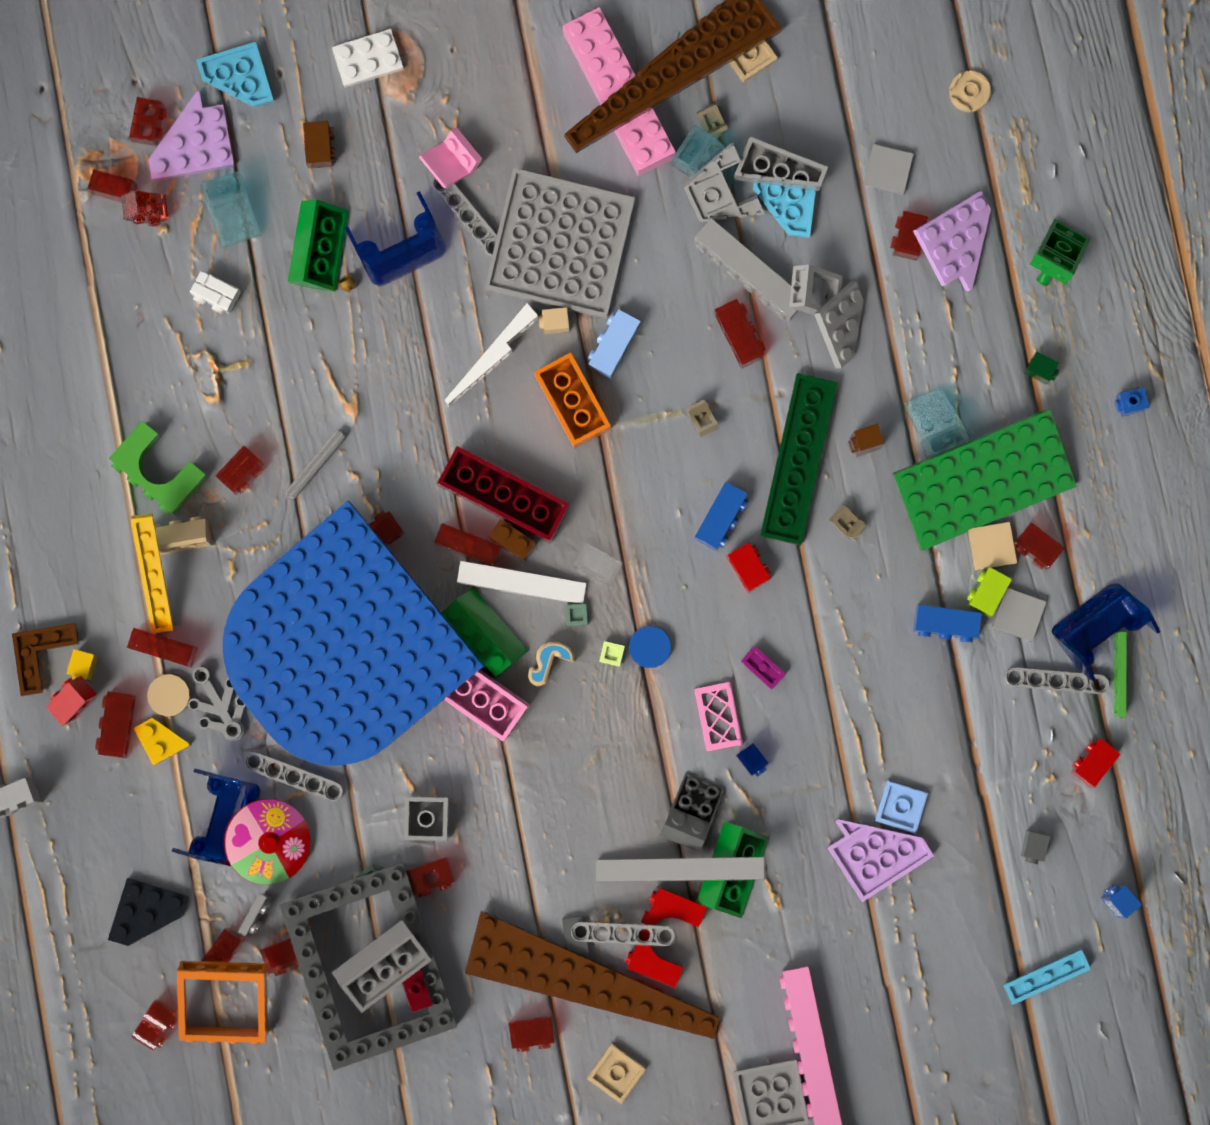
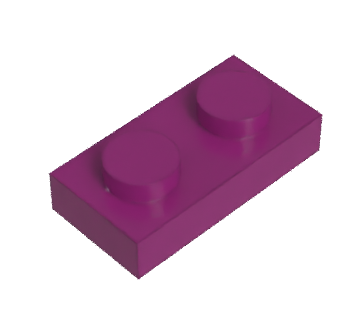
M756 646L740 661L771 690L786 675Z

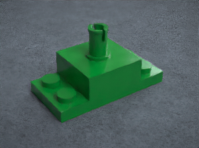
M1054 219L1030 262V265L1041 271L1036 279L1037 282L1043 286H1048L1053 277L1067 285L1068 281L1075 274L1091 239Z

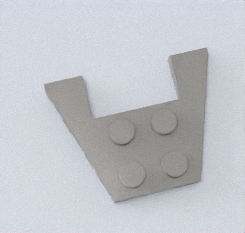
M734 143L729 144L683 184L699 222H708L711 218L716 221L724 220L726 217L739 216L741 218L751 214H757V216L765 214L757 195L736 203L722 173V170L741 162Z

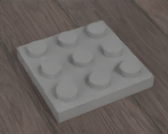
M796 1059L733 1071L743 1125L809 1124Z

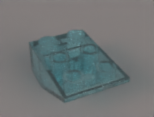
M694 125L672 158L671 165L692 177L726 147L712 135ZM739 163L722 170L729 188L736 181L734 180V175Z
M240 171L200 183L221 248L261 236L250 197Z
M942 388L903 404L927 458L970 441L959 416Z

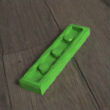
M1117 632L1114 634L1115 718L1126 717L1127 632Z

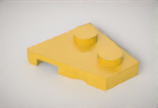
M154 718L134 727L153 765L191 746L189 742L176 735Z

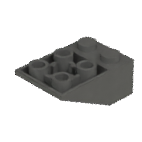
M685 773L660 836L700 852L725 789Z

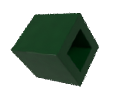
M1036 351L1024 374L1047 385L1050 380L1054 381L1059 373V370L1056 369L1059 362Z

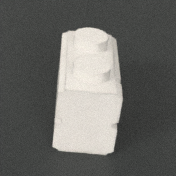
M201 270L190 293L194 296V301L202 305L207 302L213 305L211 309L220 314L224 312L230 314L241 291L239 288Z

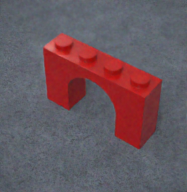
M658 888V891L653 890L649 900L652 906L650 911L645 910L641 923L655 926L663 919L676 918L700 927L707 907ZM643 929L640 931V940H649V930ZM636 945L633 952L629 950L625 963L628 964L627 969L676 988L683 970L682 966L657 956L652 950L651 945Z

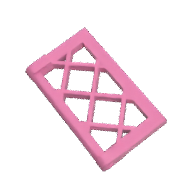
M727 681L722 684L694 689L706 750L712 751L743 745L731 682ZM727 689L728 702L716 696L720 690ZM709 693L713 696L707 706L703 705L701 694ZM714 698L726 704L719 715L708 708ZM727 706L731 709L732 723L721 717ZM706 710L717 716L711 727L707 725ZM719 718L730 725L723 736L712 729ZM733 727L736 740L730 741L725 736L730 728ZM710 731L721 737L719 743L711 744Z

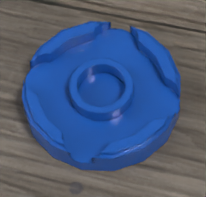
M646 626L637 630L632 635L629 643V653L633 661L645 668H656L662 665L668 659L671 651V642L667 634L654 626Z

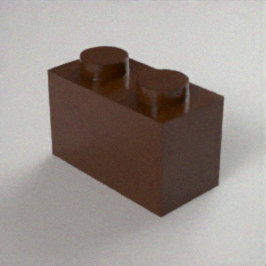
M328 121L303 123L305 158L308 169L333 167V160H336L335 147H331V140L335 139L334 128L330 127Z
M878 423L853 431L848 445L851 453L855 452L856 457L880 450L884 445Z
M502 519L499 520L489 535L490 540L523 562L526 561L536 546V542Z

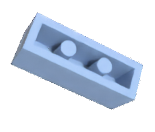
M619 309L616 314L612 313L607 321L609 327L606 333L601 332L597 340L599 345L596 351L592 349L587 358V361H589L588 368L609 379L612 378L640 326L638 319Z

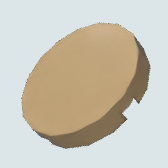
M969 70L959 73L952 80L949 87V97L952 104L964 112H975L982 109L987 104L991 95L989 81L982 73Z
M172 674L161 675L149 686L147 692L148 703L157 714L166 717L176 716L188 706L190 689L186 682L178 676Z

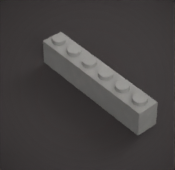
M712 218L697 233L694 238L695 246L701 252L705 253L706 251L712 256L711 260L716 265H723L727 269L728 275L736 280L738 278L744 283L742 286L748 292L756 293L762 304L767 307L770 305L775 309L774 313L780 319L790 321L799 311L789 307L791 285Z

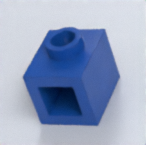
M1144 387L1120 393L1116 396L1115 408L1117 412L1121 413V417L1146 411L1150 408Z

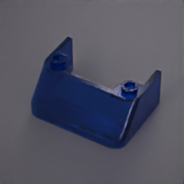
M420 191L416 194L424 212L417 215L414 220L417 234L391 247L379 251L377 245L369 240L357 244L349 227H344L371 283L375 286L381 287L440 259L446 252L444 240Z
M1117 583L1106 586L1052 628L1055 640L1073 664L1092 682L1096 678L1090 668L1095 660L1091 650L1122 627L1128 631H1137L1147 625L1157 634L1161 631L1150 609Z
M194 768V773L209 776L207 790L210 794L217 796L206 837H195L190 844L189 851L172 848V852L193 859L231 866L224 849V836L227 825L241 807L260 799L261 789L255 783Z

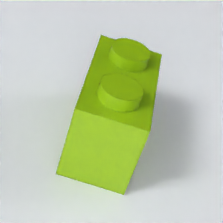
M991 567L987 568L986 571L982 570L976 580L979 582L976 590L972 588L967 597V600H969L967 606L988 618L992 617L1012 579Z

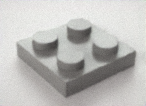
M266 893L258 894L238 931L239 933L248 936L258 931L262 923L259 919L262 914H267L272 905V902H270L272 896Z

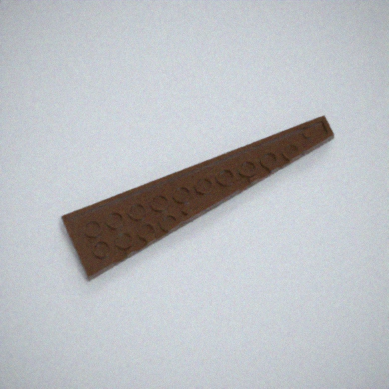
M725 0L718 4L711 13L700 19L699 23L692 29L687 30L681 38L675 40L643 67L636 76L624 83L623 87L617 92L612 93L604 103L598 105L589 115L585 116L565 133V139L575 153L580 152L781 33V26L761 0Z
M482 910L480 912L465 974L714 1039L719 1016L690 1005L679 998L665 994L663 991L645 985L641 981L627 977L623 973L578 953L569 951L565 947L549 942L538 935L531 934Z

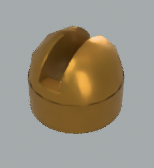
M352 274L341 278L338 281V285L344 292H351L350 287L355 289L356 281Z

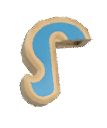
M560 642L543 644L538 649L536 655L538 669H534V667L529 669L528 678L530 682L536 687H541L547 683L554 657L575 663V656L571 648Z

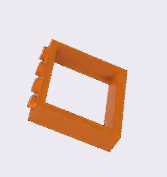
M180 961L177 969L179 1040L187 1042L207 1041L209 1043L229 1042L232 1044L239 1042L260 1044L266 1042L268 1034L267 963ZM186 979L258 981V1028L187 1026Z

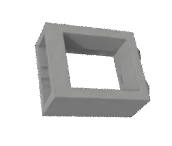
M809 264L793 266L789 307L814 315L822 307L811 303L814 276L825 280L822 306L841 291L843 276Z

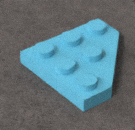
M256 42L196 59L201 78L207 84L254 108L274 102Z
M753 183L754 193L788 236L810 238L816 190Z

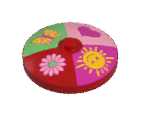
M276 799L252 801L241 807L229 821L224 836L225 854L235 872L252 883L273 885L284 882L301 869L308 857L310 833L307 823L294 807Z

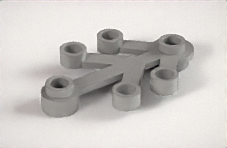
M204 667L196 668L193 671V679L196 683L203 685L213 705L202 703L200 700L192 698L188 701V708L191 711L200 710L219 715L224 724L211 721L208 717H201L198 720V726L204 730L213 729L221 731L225 738L230 741L241 739L244 735V726L241 723V718L246 705L240 706L238 704L239 696H237L235 699L236 708L233 718H231L228 709L234 688L229 687L227 684L229 677L225 679V690L221 701L210 682V671ZM201 672L206 674V678L203 680L199 679ZM193 701L198 702V707L195 709L191 707ZM203 719L208 720L209 724L207 727L201 725ZM235 726L238 731L232 735L230 729Z

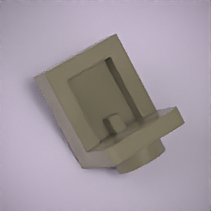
M715 103L696 112L707 136L717 138L722 136L725 130L729 129L728 125L724 123Z
M706 399L695 402L687 407L690 420L700 437L719 429Z
M841 505L829 519L845 537L851 540L859 537L866 527V524L859 520L845 505Z

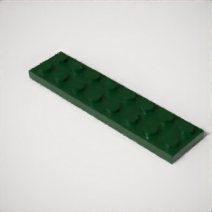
M799 373L796 374L760 537L801 546L838 382Z

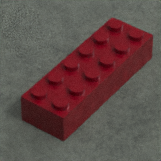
M456 446L437 482L439 487L551 544L570 508L569 503Z

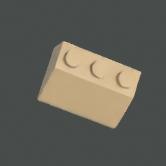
M202 516L192 517L189 522L184 523L181 520L170 521L169 525L162 527L161 524H155L160 555L213 546L209 521L202 519Z

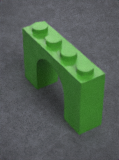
M141 421L110 456L109 460L113 462L111 467L120 474L124 471L129 476L127 480L133 486L137 487L140 485L145 489L143 494L151 501L154 498L161 504L158 507L167 515L170 512L176 515L209 477L189 461L172 481L165 484L149 482L143 474V460L161 436Z

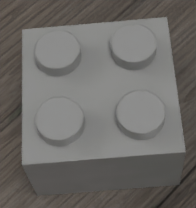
M405 797L404 840L448 841L450 798Z

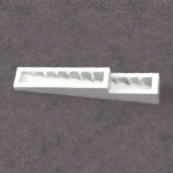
M528 304L521 309L448 395L445 402L449 407L512 354V349L509 345L538 320V315Z
M460 561L457 578L458 584L583 604L586 583L464 561Z

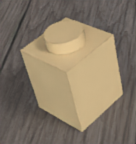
M567 307L542 310V316L538 318L539 327L544 329V334L569 332Z

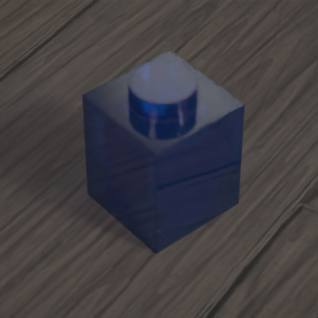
M754 743L736 755V758L750 776L755 774L758 777L767 770L765 766L768 764V761Z

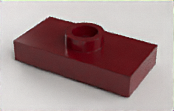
M420 969L402 982L411 1013L432 1006Z

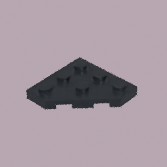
M127 878L108 940L130 946L183 917L189 896Z

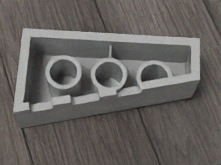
M750 137L741 162L735 172L734 180L820 191L828 167Z
M24 776L14 780L15 782L9 785H0V819L43 803L34 778Z

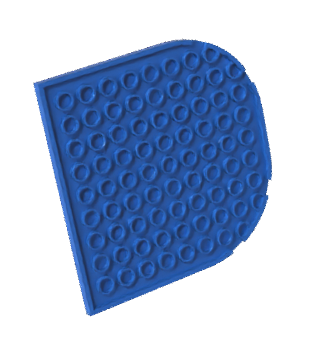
M346 501L243 590L231 608L223 635V658L226 672L242 702L281 747L303 760L321 765L339 766L353 764L379 753L485 666L350 501Z

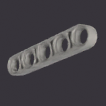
M434 178L433 188L486 254L492 257L493 253L489 251L488 247L491 243L496 242L497 235L455 184L441 190L437 188V179ZM451 196H460L461 202L458 205L450 204L449 199ZM465 211H472L474 213V218L471 221H465L462 218ZM482 226L487 229V234L484 237H478L475 234L478 227Z
M1015 667L1007 670L1004 675L1007 685L1018 688L1087 694H1103L1109 688L1108 679L1103 675ZM1016 671L1019 673L1020 680L1018 683L1010 682L1008 677L1010 672ZM1037 673L1040 675V684L1033 685L1030 682L1031 674ZM1059 675L1062 678L1061 686L1055 687L1052 685V676ZM1075 677H1080L1083 680L1082 688L1076 689L1073 687L1072 680ZM1095 679H1102L1105 686L1103 690L1098 691L1094 688L1093 682Z
M252 752L245 757L244 763L246 768L255 773L330 801H338L343 796L344 790L341 784L260 753ZM258 756L260 758V765L257 768L250 767V757ZM272 763H277L280 766V772L277 775L269 773L268 768ZM294 770L300 774V779L296 783H292L288 779L289 773ZM317 778L319 780L320 786L317 790H311L308 787L310 779ZM333 785L337 786L340 790L336 798L328 795V789Z
M578 922L571 929L572 937L580 942L670 946L676 941V932L667 926ZM579 926H584L587 929V935L584 938H579L576 935V929ZM600 927H605L608 930V936L605 939H600L597 936V930ZM621 928H626L629 931V937L626 940H621L618 937V931ZM643 929H647L650 932V938L647 941H642L639 938V933ZM669 930L672 938L669 942L665 943L660 939L662 931Z

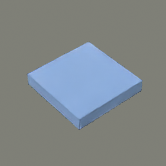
M887 780L875 821L916 834L928 793Z

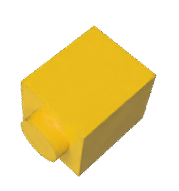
M73 649L66 674L72 675L73 680L79 676H82L84 680H91L98 656Z

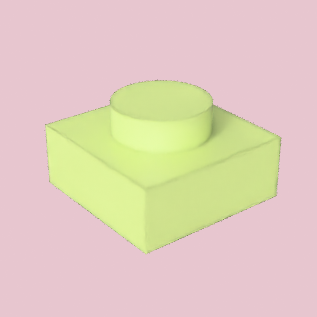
M604 641L599 662L620 667L625 646Z

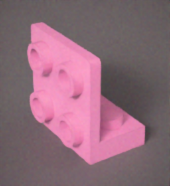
M457 127L450 131L443 143L422 153L419 157L443 188H447L474 173L482 161L481 156Z

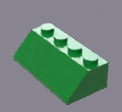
M317 199L301 201L288 276L289 283L305 288L336 291L349 210Z
M474 588L457 598L441 612L496 679L528 652L526 647Z
M724 821L712 858L763 857L769 837ZM704 880L696 903L742 918L754 880Z

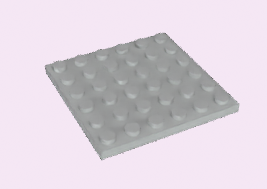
M513 168L484 290L558 308L567 307V310L606 319L635 197Z

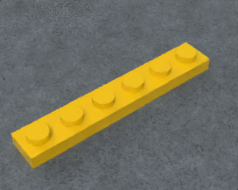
M153 513L131 516V524L152 633L173 631V620Z

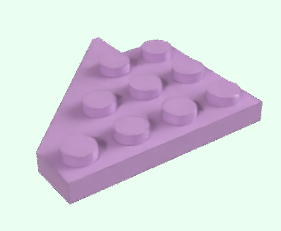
M198 91L194 94L148 159L153 182L235 166L223 104L203 108L201 93Z
M982 191L973 194L913 230L941 286L947 285L959 277L966 292L973 289L991 211Z
M837 819L835 822L844 834V837L827 847L861 902L869 899L934 856L921 837Z

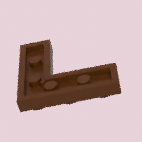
M76 623L12 633L20 695L23 697L43 693L37 651L79 645Z

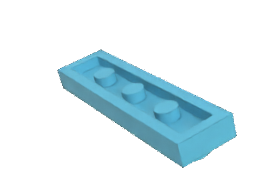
M1080 949L1003 984L1011 1004L1014 1005L1091 969L1083 951Z

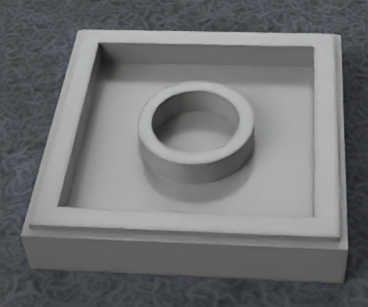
M873 144L863 185L903 195L913 153Z
M1007 588L1001 599L992 628L1032 642L1046 601Z

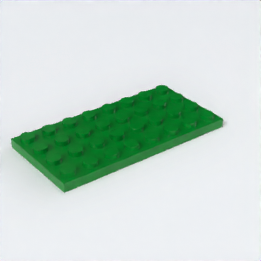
M1048 408L892 473L919 548L922 551L969 532L972 528L981 527L1077 487L1054 419Z

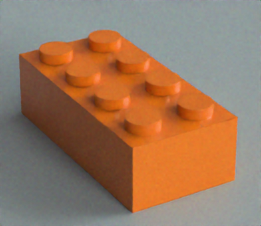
M571 352L534 372V377L573 449L611 430L610 423Z

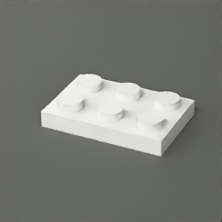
M391 29L332 47L344 88L404 70Z

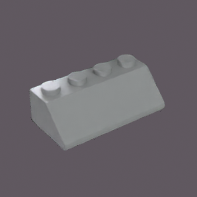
M401 920L334 970L332 974L362 1013L429 963L431 958L403 920Z

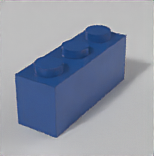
M725 482L694 539L715 551L718 547L723 548L728 539L725 536L729 528L733 530L738 521V518L735 517L739 510L743 512L748 503V500L745 499L747 493Z
M917 605L913 632H918V636L931 637V634L939 635V639L952 640V637H959L961 642L973 643V639L979 638L982 613Z

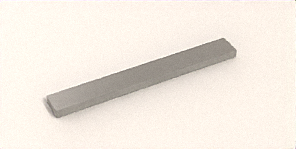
M764 857L596 860V882L765 880Z

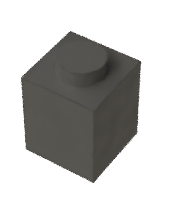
M1026 831L1021 856L1026 857L1025 862L1037 865L1039 861L1045 862L1050 836Z

